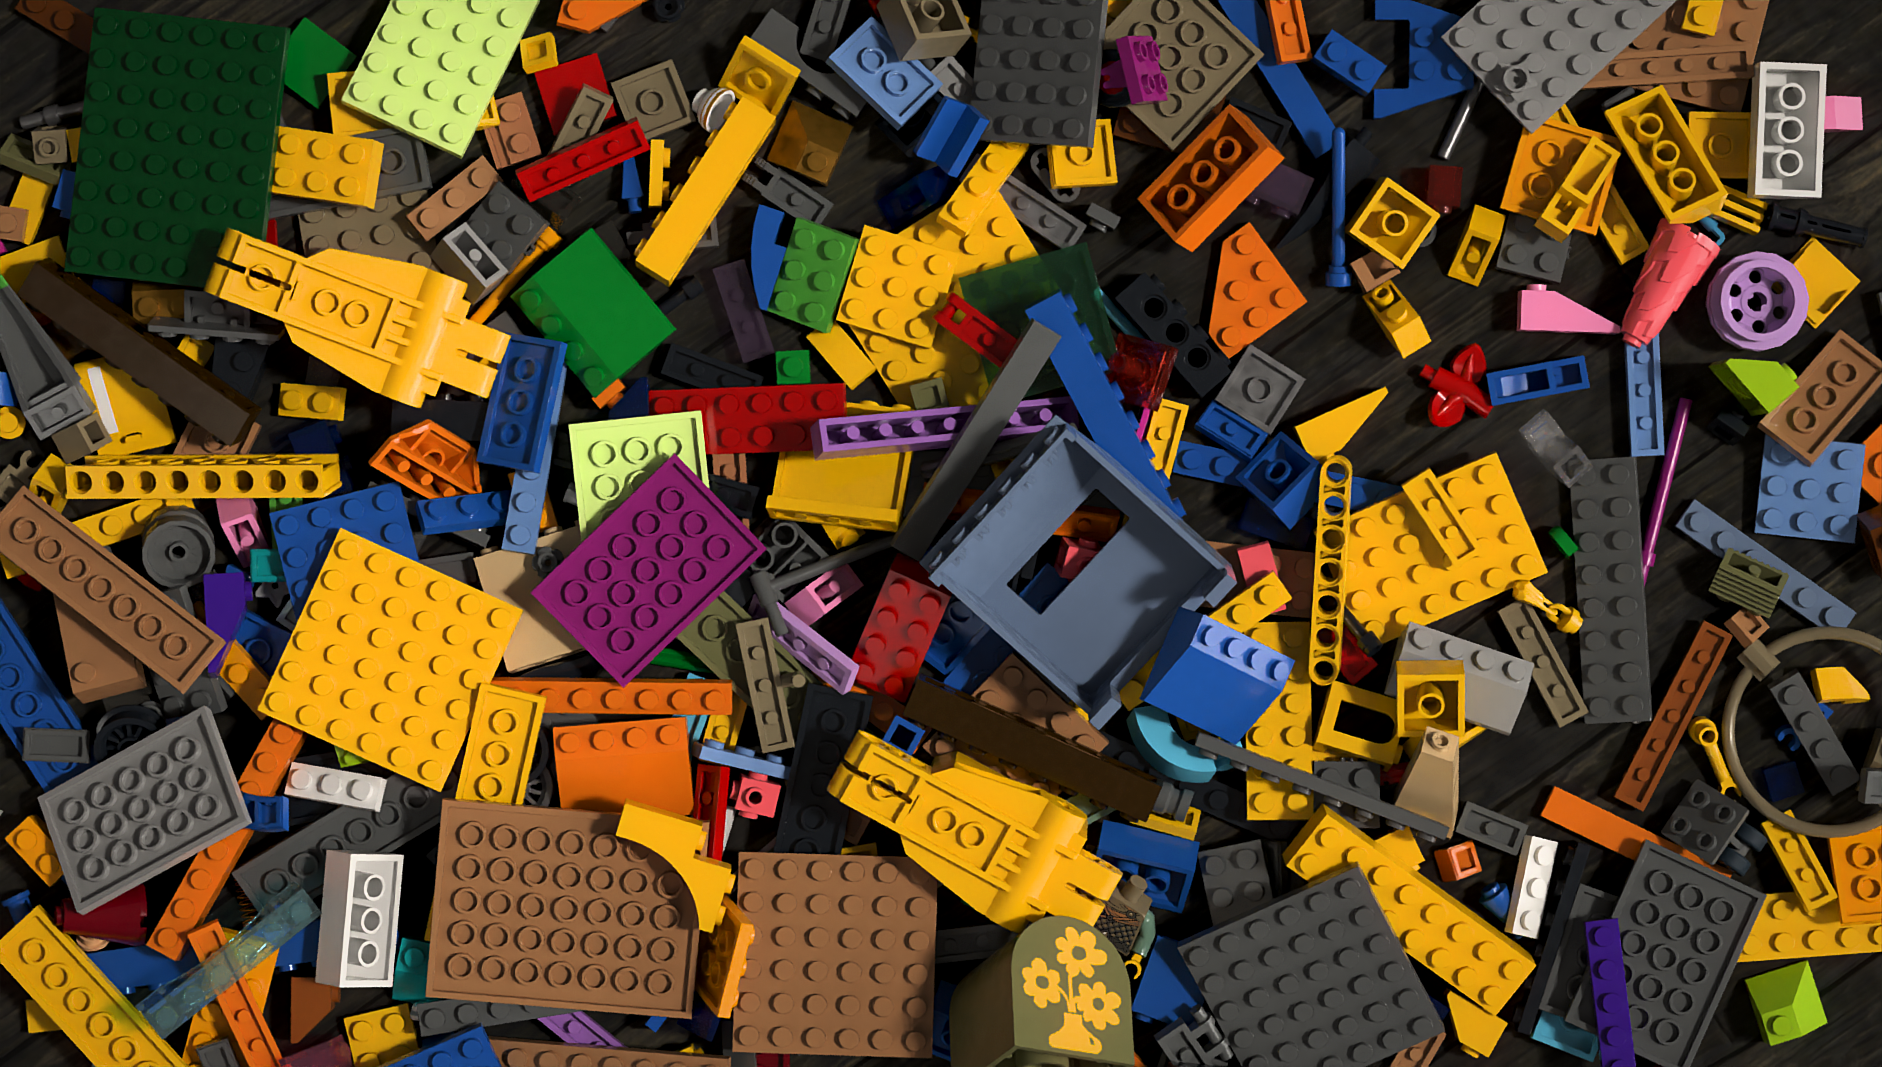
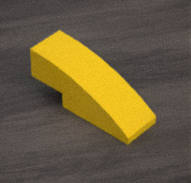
M1593 135L1551 197L1534 226L1562 243L1592 201L1621 153Z

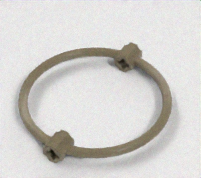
M1836 626L1801 629L1784 635L1766 646L1757 639L1737 657L1744 667L1730 688L1722 716L1721 732L1724 757L1739 790L1749 803L1766 818L1785 829L1799 834L1820 838H1842L1868 832L1881 826L1882 810L1855 822L1823 825L1801 821L1772 806L1752 786L1741 766L1735 743V720L1742 694L1752 677L1755 676L1761 682L1781 663L1775 655L1783 650L1808 641L1832 639L1862 645L1882 656V640L1859 630Z

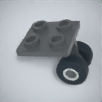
M1699 779L1693 783L1661 830L1665 837L1707 863L1714 865L1717 861L1738 876H1744L1751 866L1750 862L1744 858L1748 851L1752 849L1760 852L1767 843V838L1761 832L1744 822L1749 814V810Z

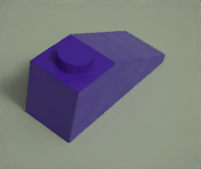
M244 572L203 575L206 626L226 642L208 664L210 678H218L247 613V601H253L252 581H246Z

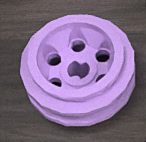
M1755 251L1734 257L1717 270L1708 286L1706 308L1711 325L1724 341L1738 349L1759 352L1782 346L1798 333L1807 317L1809 295L1804 278L1791 262L1777 254ZM1752 271L1760 273L1761 280L1758 283L1750 281L1749 274ZM1774 282H1779L1783 291L1780 294L1772 292L1771 286ZM1733 284L1740 288L1737 297H1732L1729 294ZM1754 294L1761 299V306L1756 307L1755 311L1750 309L1747 303L1748 299L1753 298ZM1779 306L1784 309L1782 319L1774 317L1773 310L1775 307ZM1734 309L1742 316L1738 322H1736L1731 314V311ZM1756 320H1760L1764 324V329L1761 333L1755 332L1752 328V324Z

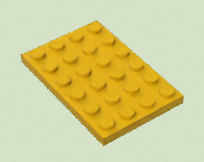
M1496 451L1435 476L1484 550L1457 569L1404 490L1350 513L1345 605L1368 632H1374L1382 644L1400 637L1409 621L1425 626L1513 588L1515 582L1521 579L1530 581L1548 573ZM1317 528L1313 529L1315 537L1317 535ZM1329 529L1324 532V540L1329 545L1341 543L1342 539L1338 531ZM1327 562L1333 578L1337 577L1340 573L1338 566Z

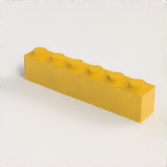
M743 96L738 104L735 102L730 104L723 116V119L726 120L720 131L714 129L705 143L708 150L702 158L697 156L693 160L687 171L691 176L685 185L681 183L677 185L669 199L673 202L666 213L661 211L657 215L651 226L655 231L649 240L643 238L634 251V255L637 256L635 260L636 267L667 287L671 286L776 125V117Z

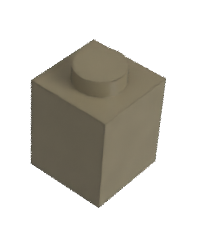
M97 412L51 435L66 464L80 459L112 442Z

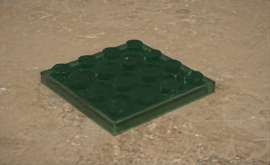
M1087 242L959 278L964 300L1016 339H1019L1030 321L1025 312V306L1059 288L1063 295L1070 293L1078 308V311L1073 314L1079 325L1084 322L1086 323L1094 340L1089 342L1095 354L1101 351L1109 366L1105 374L1122 370ZM980 354L988 385H990L1000 368ZM1050 357L1024 397L1065 386Z

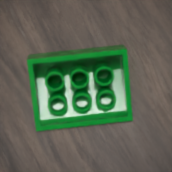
M590 228L510 296L545 339L568 344L564 362L594 398L616 380H621L677 330L593 228Z

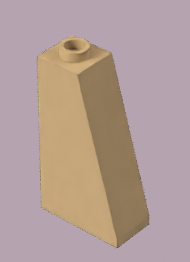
M1427 726L1394 791L1391 804L1446 824L1449 827L1446 837L1451 839L1458 813L1459 736Z

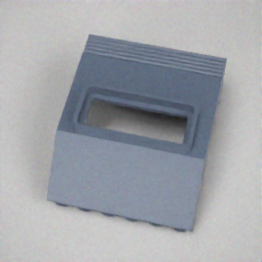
M1057 415L1047 423L919 562L929 572L928 578L938 587L943 584L1083 709L1088 714L1089 722L1098 730L1122 706L1120 690L1162 647L1178 607L1195 611L1205 600L1215 607L1237 584L1232 565L1108 452ZM1098 489L1125 513L1129 519L1042 613H1038L1016 594L1007 583L1092 491Z

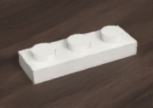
M291 762L284 794L295 798L380 812L387 780L377 776Z
M1524 836L1504 932L1538 939L1558 842L1535 836Z

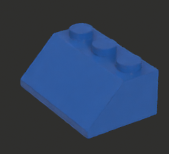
M1103 819L1094 855L1117 867L1123 873L1121 879L1126 883L1132 875H1138L1145 879L1148 887L1144 894L1152 899V907L1182 913L1195 873L1200 842Z

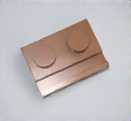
M518 92L495 100L500 125L484 129L497 170L542 156L543 153L523 93Z

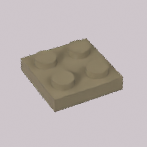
M672 59L611 83L625 121L637 117L647 141L697 122Z

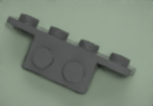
M187 287L184 290V318L155 316L147 324V331L157 332V335L160 337L189 334L190 338L196 340L209 339L210 336L223 337V341L226 342L255 339L257 344L262 345L274 344L285 334V326L253 324V310L203 291L204 288Z

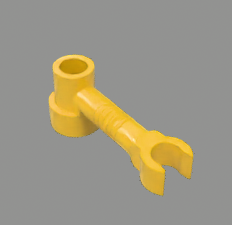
M1695 717L1688 725V734L1693 741L1704 747L1719 785L1717 791L1725 795L1727 788L1734 787L1735 792L1741 797L1742 793L1731 778L1716 743L1718 732L1715 724L1707 717ZM1709 730L1708 734L1702 737L1703 733Z

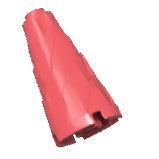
M1662 218L1659 221L1644 257V266L1633 288L1634 294L1622 321L1623 326L1620 332L1624 335L1622 340L1625 343L1640 349L1641 345L1647 346L1651 339L1661 331L1673 311L1678 310L1691 288L1699 283L1713 260L1717 257L1721 249L1715 242L1700 232L1698 235L1690 231L1691 227L1682 223L1669 224L1666 218Z

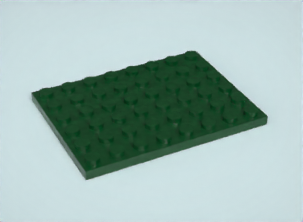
M95 7L65 272L201 288L205 287L214 262L245 273L246 267L216 255L227 227L266 242L291 29L287 27ZM250 271L249 275L262 279V273Z

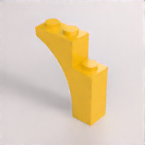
M625 799L616 829V836L640 843L652 849L672 864L687 883L693 895L699 918V930L712 933L715 924L721 926L726 906L721 905L724 893L731 894L736 875L731 874V864L695 853V850L702 851L707 832L702 831L703 821Z

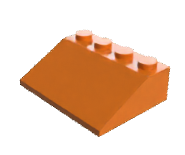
M687 716L553 727L555 763L561 808L621 813L625 799H630L680 815H693L694 795Z

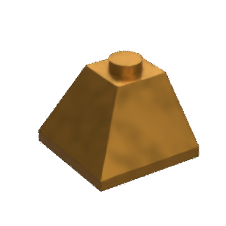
M792 100L766 161L827 187L853 126Z

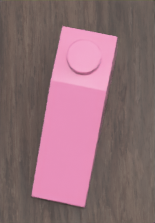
M1527 284L1526 290L1518 291L1516 331L1614 335L1620 333V326L1556 291H1546L1547 285Z

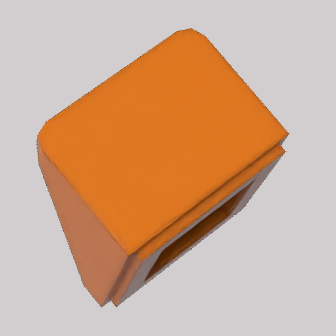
M1473 840L1458 843L1434 852L1443 882L1457 881L1482 871Z

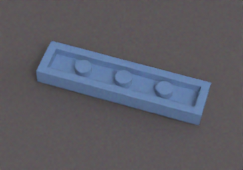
M1658 333L1647 346L1641 345L1640 349L1624 342L1630 457L1665 455Z

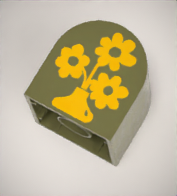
M1051 916L1032 923L965 975L953 992L949 1008L951 1067H1132L1135 1065L1131 989L1127 969L1117 949L1107 937L1084 921L1067 916Z

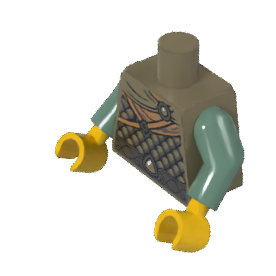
M1132 875L1127 883L1120 879L1109 900L1100 899L1105 904V907L1094 925V928L1105 935L1119 952L1126 956L1130 952L1133 953L1131 959L1125 961L1124 964L1125 967L1128 964L1136 965L1138 971L1134 979L1138 978L1141 974L1142 967L1140 961L1142 958H1146L1156 935L1155 916L1149 910L1152 899L1144 894L1148 884L1145 879L1138 875Z

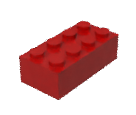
M897 553L851 660L860 666L855 682L905 703L953 593L943 584L939 587L928 578L929 572L919 564V561Z

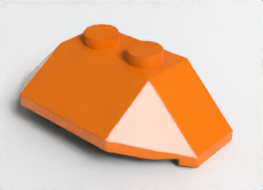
M430 419L390 436L368 461L370 466L427 499L482 493L479 464L476 461L477 450L474 445Z

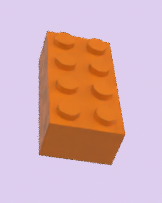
M1229 104L1137 199L1176 243L1193 252L1285 157L1244 113Z

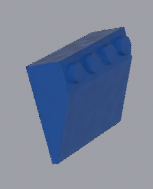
M1178 607L1140 696V700L1236 745L1283 691L1295 660L1204 614Z

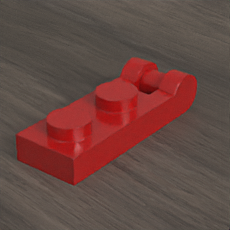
M951 291L945 298L948 300L941 311L937 309L932 318L1000 368L1018 339ZM958 309L967 314L959 325L951 320Z

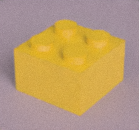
M1463 660L1396 661L1397 737H1422L1427 726L1459 737H1465V671Z

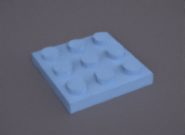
M1765 434L1754 533L1855 543L1856 515L1859 509L1866 445L1833 441L1809 468Z

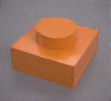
M618 379L596 398L592 397L591 399L600 409L608 406L611 410L625 398L622 392L627 387Z

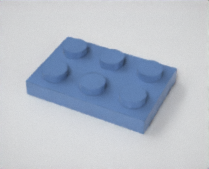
M872 16L826 60V63L896 130H899L943 85L919 60L899 61L887 30Z

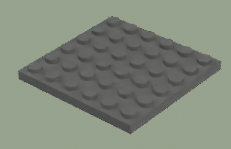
M1358 861L1177 942V949L1220 1028L1230 1042V1046L1242 1067H1366L1445 1032L1442 1020Z

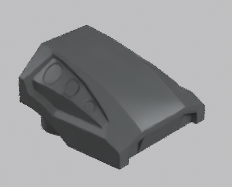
M767 516L752 531L767 549L748 569L753 574L766 571L773 574L776 578L830 556L795 521L773 519ZM802 582L780 590L779 600L784 604L790 594Z

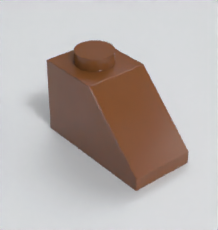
M295 974L291 977V1043H299L335 1008V1002H340L341 987L316 983V974Z

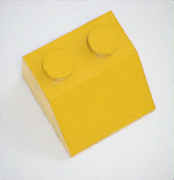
M1380 177L1345 227V233L1372 252L1397 267L1404 269L1440 217V214L1390 178Z

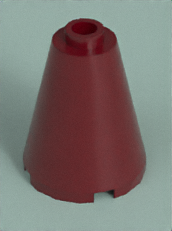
M144 884L132 888L85 915L77 913L72 897L61 899L60 906L54 907L55 926H60L63 933L130 946H144L147 927H141L144 924V917H147V899Z

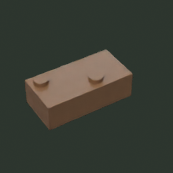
M53 594L72 692L83 704L147 687L142 662Z

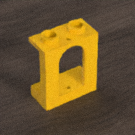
M1338 681L1331 683L1326 693L1312 749L1324 753L1328 748L1384 765L1382 771L1385 772L1391 768L1393 763L1398 764L1403 751V745L1398 744L1400 737H1397L1396 699ZM1341 701L1390 716L1395 724L1391 740L1387 743L1379 744L1333 730Z

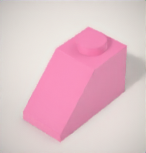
M1826 96L1824 133L1863 130L1861 97Z
M216 498L220 525L242 567H249L250 549H272L258 508L252 498Z
M846 564L824 573L784 604L791 613L810 626L864 585L851 567Z

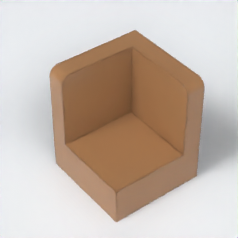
M1372 251L1348 265L1364 294L1401 273L1398 267L1395 268L1391 262Z

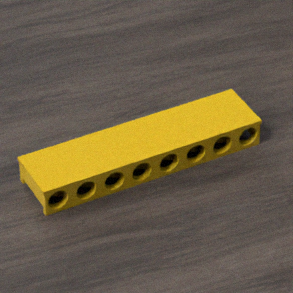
M339 453L86 455L84 465L65 466L66 499L324 498L342 486V481H340Z

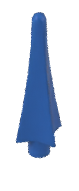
M635 157L623 161L621 199H623V203L628 202L630 214L642 212L641 200H646Z

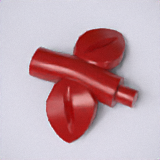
M1477 343L1467 345L1454 356L1450 363V371L1440 366L1435 370L1427 364L1422 368L1419 376L1430 381L1428 386L1437 391L1432 395L1428 404V416L1430 423L1438 427L1455 425L1461 421L1465 412V405L1484 419L1492 410L1493 406L1490 395L1477 386L1485 377L1487 369L1484 353Z

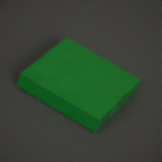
M304 17L290 35L284 84L319 110L329 97L326 73L348 72L359 57Z

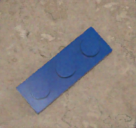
M512 490L419 500L416 503L415 510L423 535L504 526L506 525Z

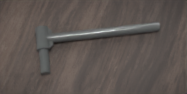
M896 532L776 578L773 574L766 571L750 576L749 578L762 608H765L776 637L778 638L789 633L777 605L781 594L780 590L892 547L890 542Z

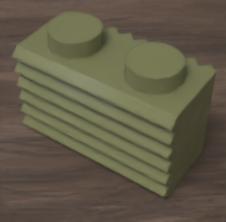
M1728 548L1708 591L1716 594L1724 602H1733L1746 608L1749 613L1755 616L1762 615L1769 619L1789 575L1788 573H1783L1782 570H1777L1775 567H1770L1769 564L1765 565L1763 561L1758 562L1757 559H1752L1751 556H1746L1745 553L1740 554L1738 550L1734 551L1733 548Z

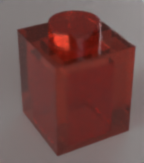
M1429 165L1426 167L1424 203L1432 207L1439 214H1451L1452 209L1459 208L1463 167Z

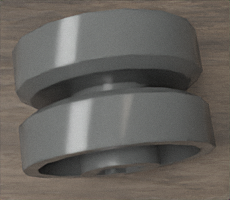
M184 505L168 506L156 511L146 521L141 533L142 559L148 575L157 583L169 588L186 584L188 588L200 583L204 579L203 575L211 572L215 562L214 531L208 519L198 510Z

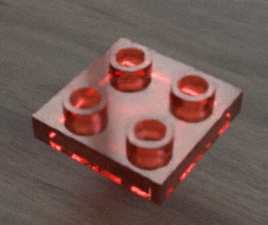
M1119 332L1109 359V369L1105 374L1110 383L1117 381L1125 398L1120 402L1158 412L1179 349Z

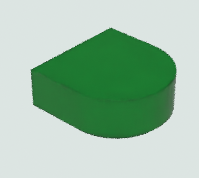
M1556 525L1547 532L1551 541L1566 559L1578 550L1576 544L1560 526Z

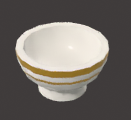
M703 88L696 94L692 102V111L697 113L700 125L709 133H712L714 129H721L725 124L726 120L723 119V116L730 104L735 102L734 92L726 88H714L712 90Z

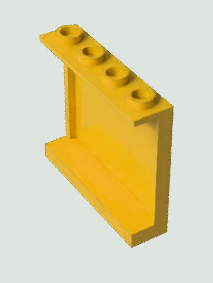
M868 400L860 401V404L847 402V417L914 411L911 407L903 404H894L892 407L879 406L878 403ZM813 451L780 452L773 493L767 496V512L770 518L897 532L903 520L914 451L814 460Z

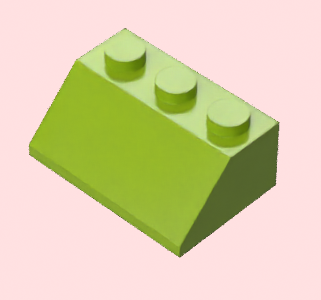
M1730 358L1713 362L1709 366L1741 405L1748 410L1747 412L1751 416L1769 414L1799 388L1795 382L1797 375L1785 363L1780 365L1776 361Z

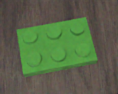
M797 217L767 311L818 331L830 333L860 239L803 217Z

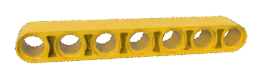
M1341 455L1329 457L1322 465L1320 471L1309 676L1313 682L1321 686L1333 683L1341 668L1352 487V465L1346 457ZM1332 463L1341 464L1345 469V477L1339 480L1331 478L1328 474V466ZM1331 496L1340 498L1343 502V510L1337 513L1329 511L1326 507V499ZM1329 529L1338 531L1341 535V543L1329 545L1324 540V532ZM1327 562L1336 564L1339 568V575L1335 578L1326 577L1322 572V565ZM1325 595L1333 596L1337 601V608L1333 611L1324 610L1320 605V598ZM1322 628L1331 629L1335 634V641L1328 644L1323 643L1318 638V631ZM1320 661H1327L1333 666L1334 672L1329 676H1322L1317 672L1316 664Z

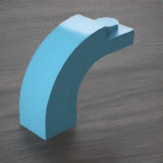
M1153 705L1134 708L1126 719L1131 738L1139 753L1153 768L1168 777L1183 782L1204 783L1209 782L1216 771H1226L1233 768V766L1229 765L1231 759L1218 755L1217 760L1199 754L1200 747L1189 744L1181 739L1172 728L1168 713ZM1241 741L1236 745L1242 747Z

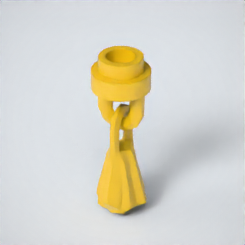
M1521 579L1514 583L1512 597L1516 600L1545 611L1548 619L1554 622L1556 628L1563 633L1574 634L1579 630L1583 619L1580 617L1578 610L1571 606L1566 607L1563 604H1553L1528 580ZM1558 610L1562 611L1559 618L1556 616L1558 614Z

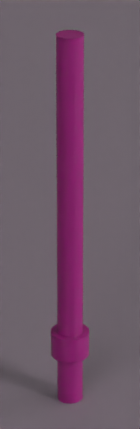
M1680 398L1642 542L1644 588L1649 568L1654 566L1656 558L1654 549L1692 405V400Z

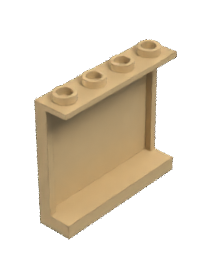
M579 519L574 521L575 527L563 530L562 526H556L544 530V536L538 538L535 555L500 550L497 545L481 550V556L473 558L483 592L524 610L503 655L507 672L511 674L587 651L530 593L543 580L532 567L533 557L537 556L539 549L547 546L553 550L558 549L561 551L564 558L581 543ZM547 560L545 564L547 566H550L552 562L551 560Z

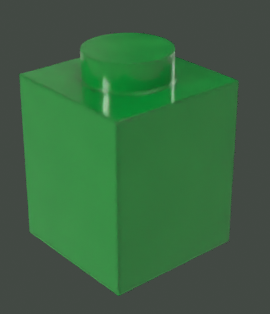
M809 350L776 351L777 385L811 384Z

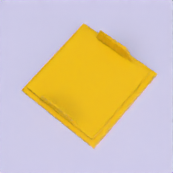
M1813 236L1789 260L1805 280L1809 295L1808 311L1805 320L1814 329L1861 282ZM1779 282L1772 284L1771 288L1777 294L1783 291Z

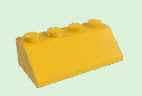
M1663 85L1604 112L1606 119L1669 224L1694 223L1722 209L1728 192Z

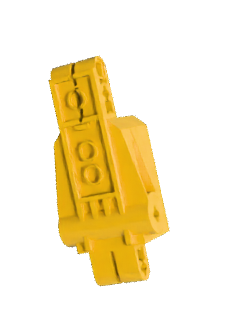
M227 227L216 256L246 267L245 273L214 262L203 291L283 321L295 345L368 389L396 401L421 409L426 394L435 397L441 381L488 398L498 370L466 358L469 352L501 364L511 335L466 318L471 302L463 298L468 283L419 264L325 247L304 257ZM253 270L280 280V286L249 275L250 271Z
M858 730L844 755V759L850 764L840 762L826 788L840 802L899 833L906 855L976 911L985 915L996 924L1016 933H1021L1026 929L1030 921L1034 923L1043 919L1046 912L1054 916L1076 918L1094 927L1105 907V904L1100 899L1109 900L1123 875L1114 865L1082 848L1087 840L1088 817L1082 810L1043 789L1009 779L959 751L936 756L929 766L876 736Z

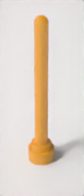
M548 226L535 242L536 248L534 252L529 256H524L512 273L502 280L469 320L483 324L545 251L549 252L552 248L556 249L564 239Z

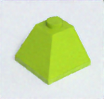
M1807 959L1744 979L1763 1042L1769 1046L1802 1037L1827 1023Z

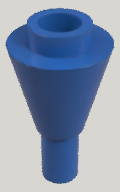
M1495 881L1481 890L1480 893L1482 895L1478 902L1502 923L1506 924L1511 896L1506 883L1498 884ZM1513 934L1516 939H1520L1523 937L1520 935Z

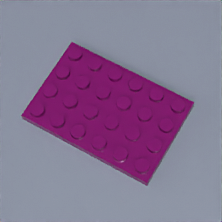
M673 453L538 583L530 593L624 688L767 548L692 470Z

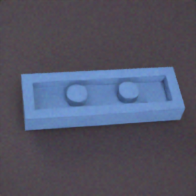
M709 738L705 739V743L693 742L690 754L699 759L786 780L789 779L791 766L785 763V757L767 753L766 758L754 756L755 750L742 746H736L735 751L725 749V743Z

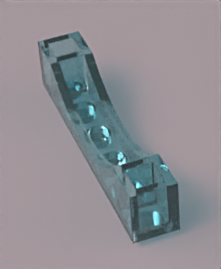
M295 881L268 901L253 920L222 948L191 970L160 986L135 1007L163 1040L319 917L322 912L306 891Z

